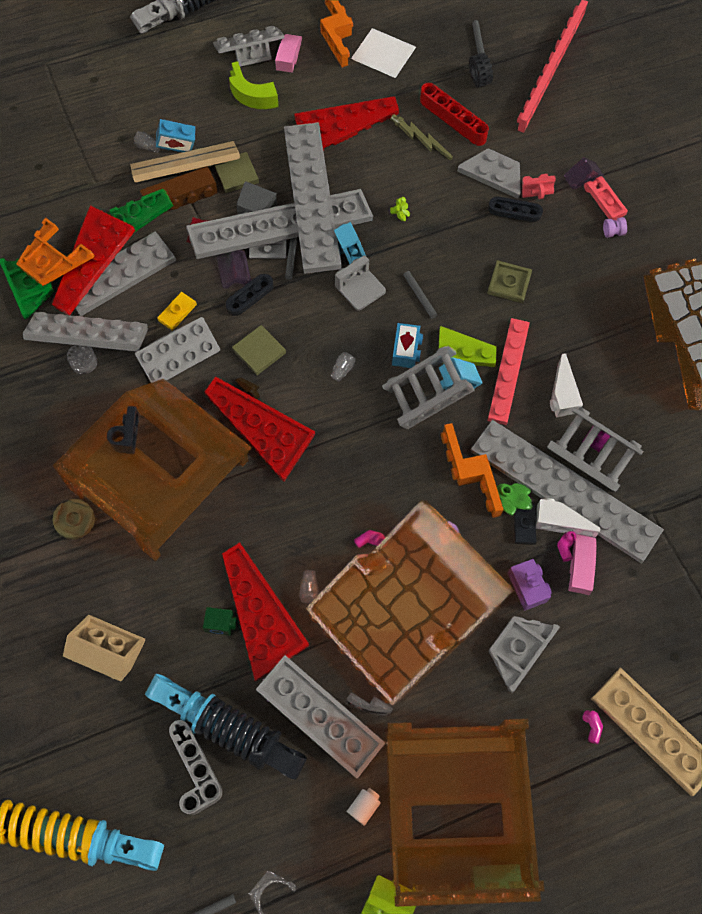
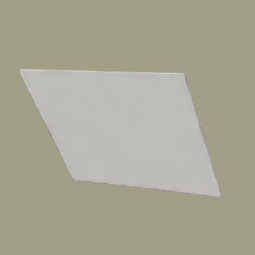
M372 28L351 59L396 78L416 47Z

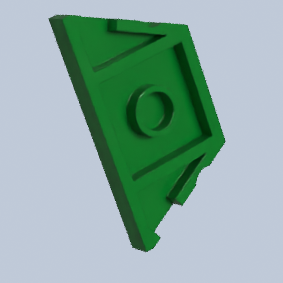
M1 258L0 264L24 319H28L54 293L53 287L50 282L42 286L21 270L16 264L19 259H16V261H6L5 258Z

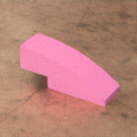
M284 35L275 59L277 71L293 73L302 36Z
M576 534L577 538L573 545V559L571 560L569 572L571 575L568 591L590 595L593 591L595 576L596 538Z

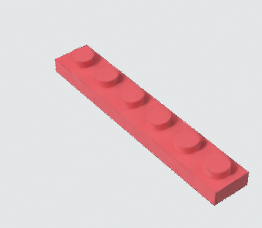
M511 318L487 421L491 422L494 420L499 424L507 425L530 322Z

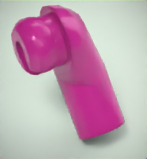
M368 530L355 538L354 542L358 548L367 543L381 546L385 543V537L380 532Z
M573 531L564 533L557 543L563 562L573 559L570 548L577 538Z
M586 710L583 713V720L587 723L589 722L591 727L588 741L598 744L603 724L597 712Z

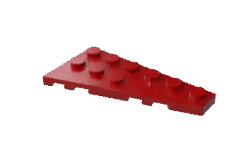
M393 96L295 113L294 118L296 125L319 122L324 151V148L339 144L357 135L359 131L371 128V125L377 122L382 123L390 119L393 114L398 115L399 108L396 98Z
M90 205L73 251L82 244L92 251L94 257L63 275L52 303L54 308L70 316L136 231L132 225Z
M215 377L205 390L206 396L284 482L315 436V431Z
M239 542L222 553L254 679L257 682L269 674L284 655L291 659L307 648L309 643Z

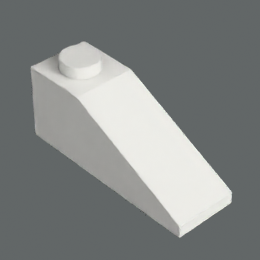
M562 354L559 360L550 400V407L552 411H555L556 418L574 414L572 412L574 407L579 409V407L583 406L566 354Z
M552 498L540 499L537 504L536 529L560 533L573 531L575 534L594 538L600 532V527L561 502H557Z

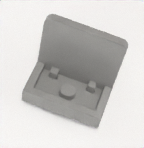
M365 255L361 258H356L349 266L339 269L335 274V287L357 311L362 310L386 293L385 287L369 271V259Z

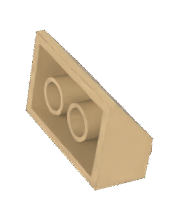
M88 615L67 635L63 657L113 679L122 681L131 671L144 645L145 638Z

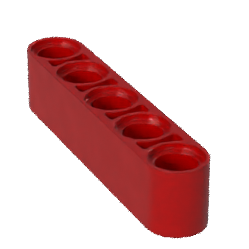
M432 83L423 84L420 102L424 107L474 145L482 146L486 143L489 127L484 121Z

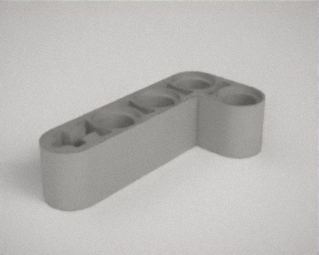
M177 720L171 724L169 733L196 786L181 797L179 806L184 813L195 815L219 801L222 796V788L200 744L191 731V727L185 721ZM179 727L185 729L183 734L188 740L183 741L182 737L177 734ZM189 746L196 747V753L192 757H186L185 754ZM203 765L207 769L206 774L199 778L196 776L195 771L197 767ZM209 786L217 788V793L213 798H207L206 789ZM194 797L197 802L196 807L193 810H187L185 806L186 801Z

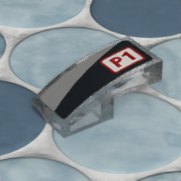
M350 693L346 699L348 705L375 715H390L393 710L392 707L376 697L372 699L370 704L353 693Z

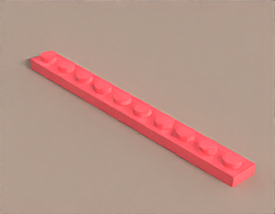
M581 0L579 6H575L572 14L573 17L570 16L566 27L568 28L563 29L560 37L562 39L557 41L554 49L556 51L551 52L548 60L549 64H545L542 72L543 76L540 75L537 80V88L533 87L530 94L531 99L527 100L524 105V113L520 112L517 119V123H519L518 131L525 132L585 14L588 1Z

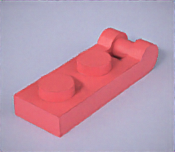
M602 176L595 178L594 181L584 183L586 192L592 195L608 219L616 220L627 214L628 210Z

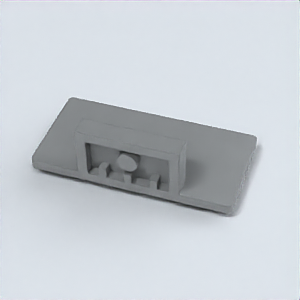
M268 26L262 31L256 29L249 31V34L245 35L242 33L234 34L232 38L220 37L213 44L218 53L235 50L237 62H239L241 67L271 60L268 42L284 39V34L277 27Z
M200 317L155 340L148 346L135 352V356L151 384L155 387L219 352L220 348L204 318Z

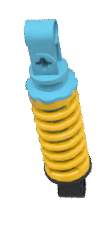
M2 798L0 800V844L2 845L9 842L12 847L21 845L23 849L29 850L33 848L37 853L45 850L47 855L52 856L57 853L60 858H66L69 855L72 861H77L81 858L82 862L89 866L95 865L99 859L104 860L107 864L117 861L151 871L158 869L164 845L160 842L122 835L120 830L117 829L113 831L108 830L105 820L89 819L86 825H83V818L81 816H77L74 822H71V815L66 813L61 820L59 819L60 813L58 811H53L49 817L46 808H42L38 812L37 817H35L36 807L34 805L29 806L24 814L25 806L23 803L16 804L13 809V803L10 799ZM129 846H131L132 850L125 854L124 850H128Z

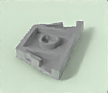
M486 149L458 166V172L519 199L521 193L520 162L491 149Z
M514 616L489 649V653L511 693L515 691L560 626L544 624L536 620L529 621Z

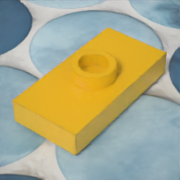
M181 292L157 319L173 331L197 303Z

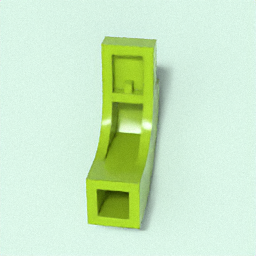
M239 62L232 63L231 77H229L230 89L233 96L240 103L254 109L279 107L274 82L252 84L243 77Z

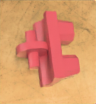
M541 174L539 178L523 177L522 197L538 196V199H544L545 195L554 194L555 176Z

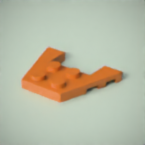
M47 218L42 221L43 226L40 231L37 230L34 234V241L31 245H27L16 263L21 270L42 286L94 257L92 251L82 244L66 257L47 243L59 230Z

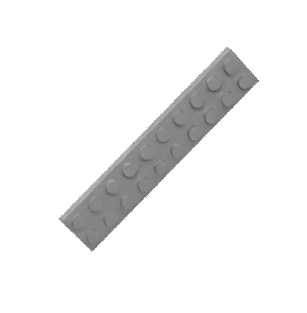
M319 122L284 126L304 274L341 269Z
M361 189L330 195L336 229L349 222L355 225L373 220V214ZM294 203L186 226L196 259L299 237Z
M494 420L490 422L471 448L470 452L476 456L486 454L491 466L517 483L525 485L535 495L542 499L552 498L557 502H561L600 527L598 536L641 564L664 530Z

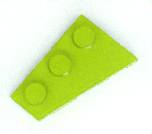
M440 326L438 349L450 346L457 353L453 356L454 358L474 363L475 366L495 367L496 346Z

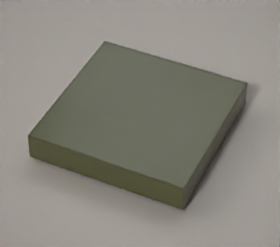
M247 152L241 153L240 158L237 160L214 165L225 193L243 188L245 181L251 184L259 183L258 176Z
M497 260L487 294L523 303L532 269Z
M262 325L232 347V350L256 375H259L286 354L284 347Z

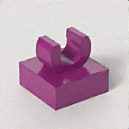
M600 431L590 447L600 452L610 436Z

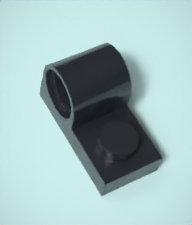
M136 406L127 407V414H123V426H114L107 432V439L115 452L135 454L140 418ZM118 437H123L121 441L115 442Z

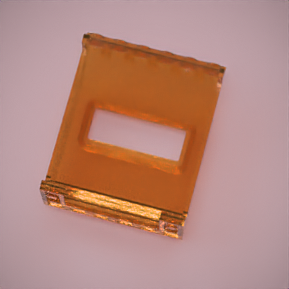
M163 378L126 391L53 464V467L67 488L81 499L87 497L129 532L136 540L140 549L156 561L161 556L158 549L238 462L240 461L242 466L248 462L247 453L252 447ZM128 406H136L139 414L196 458L178 479H175L137 447L135 448V454L118 453L112 449L107 439V432L114 426L123 425V414H127ZM118 437L115 442L121 441L123 437Z
M506 719L498 726L413 729L412 723H388L385 731L390 855L395 907L541 901L540 891H544V880H539L525 735V731L529 729L528 719ZM501 804L504 833L502 837L413 839L412 806Z

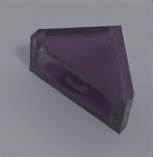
M585 157L564 175L572 189L581 187L588 181H594L599 176L604 177L598 165Z

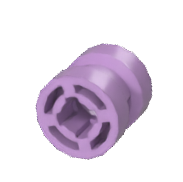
M624 217L617 218L616 220L605 219L603 224L605 237L626 235V219Z

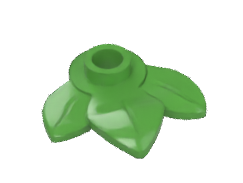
M515 483L513 485L500 484L497 486L503 511L512 516L516 508L532 509V501L528 496L531 489L525 485Z

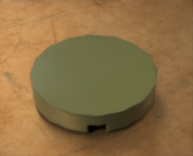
M70 499L64 504L61 503L56 508L52 521L54 528L60 536L75 540L84 537L91 531L94 526L95 516L88 503L80 499Z

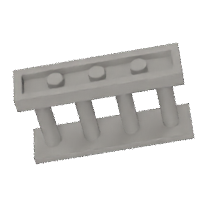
M450 346L438 349L434 355L399 376L390 378L386 384L382 385L384 390L395 393L403 411L402 416L397 419L400 426L409 429L475 391L470 382L460 379L450 359L457 353ZM441 363H444L454 383L447 390L443 389L434 370V367ZM426 372L437 393L430 400L426 399L417 379ZM409 382L420 402L419 406L413 410L410 409L401 390V387Z
M574 407L572 412L576 414V417L560 441L557 440L555 443L551 440L547 448L616 492L620 487L617 483L619 481L617 478L635 453L640 456L644 452L641 450L642 446L634 440L628 442L589 417L590 413L584 408L579 407L577 409ZM585 420L592 424L593 428L578 450L572 454L566 450L568 447L566 445L581 422ZM603 431L611 438L594 463L591 462L589 465L583 461L585 458L583 456L599 432ZM620 442L628 447L612 473H608L606 476L600 472L602 469L600 467L616 443Z

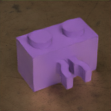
M534 559L510 567L508 575L524 611L548 602L551 598V589L548 583L544 582L542 569L539 564L535 563Z

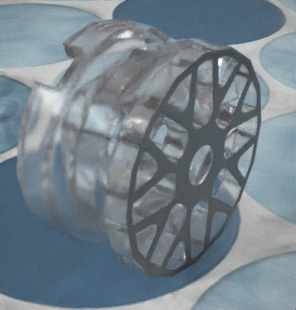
M74 345L68 350L67 360L73 371L82 374L85 372L89 373L95 369L97 357L92 347Z

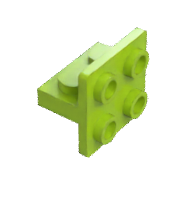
M378 875L361 914H413L420 897L418 894Z

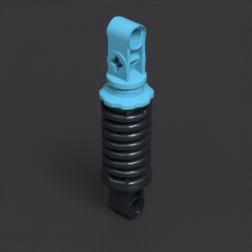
M160 674L154 675L145 693L149 699L180 714L181 720L191 722V731L194 734H204L205 739H211L214 744L219 743L221 748H226L228 752H234L235 756H241L244 761L248 760L259 771L268 764L283 775L297 780L307 760V757L301 752L279 742L281 736L279 730L270 731L269 726L266 725L260 731L262 725L260 721L254 723L253 717H249L246 720V713L239 715L240 711L238 709H233L232 711L230 704L226 705L224 701L215 697L216 695L211 694L206 699L201 696V693L196 691L193 694ZM175 695H179L178 699L181 702L177 703V698L175 697Z

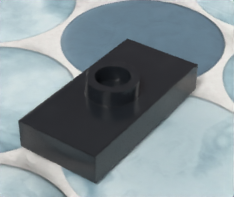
M532 504L531 510L516 508L514 513L515 544H536L535 504Z

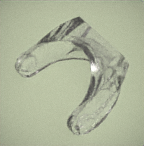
M267 871L251 890L249 896L258 913L265 914L261 908L260 900L267 886L271 883L281 882L288 885L294 892L297 886L292 881L288 883L279 875Z

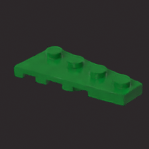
M160 189L141 197L138 201L134 202L132 200L127 202L125 206L112 208L107 214L132 225L138 231L174 205L164 189Z

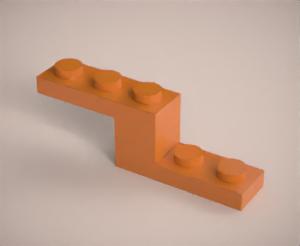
M324 0L332 16L320 20L321 34L343 68L348 66L350 53L348 48L342 44V39L352 35L353 21L351 17L347 16L346 10L343 5L341 6L339 0Z
M453 424L444 425L441 439L443 444L447 445L446 456L448 462H452L453 468L451 472L453 479L457 480L458 486L480 482L481 491L487 497L486 508L488 512H491L493 518L501 516L504 509L487 455L463 459Z

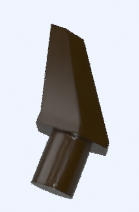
M242 377L235 380L247 394H251L257 400L260 398L257 391L259 386Z

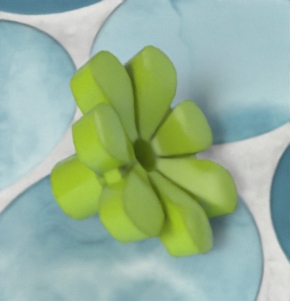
M398 198L396 206L390 208V213L392 215L397 214L398 219L401 221H406V217L410 216V212L406 210L408 209L406 198Z

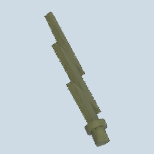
M395 114L392 115L390 120L395 123L396 127H400L411 139H413L414 134L430 151H432L433 146L447 159L452 160L453 156L429 133L427 138L412 122L409 127L404 122V118L398 117Z

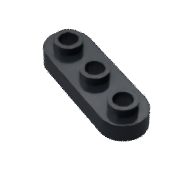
M499 196L493 197L488 206L489 212L493 215L529 222L539 221L543 213V208L537 203Z
M260 274L229 297L226 301L228 313L233 316L241 315L271 292L274 286L272 277L268 274Z

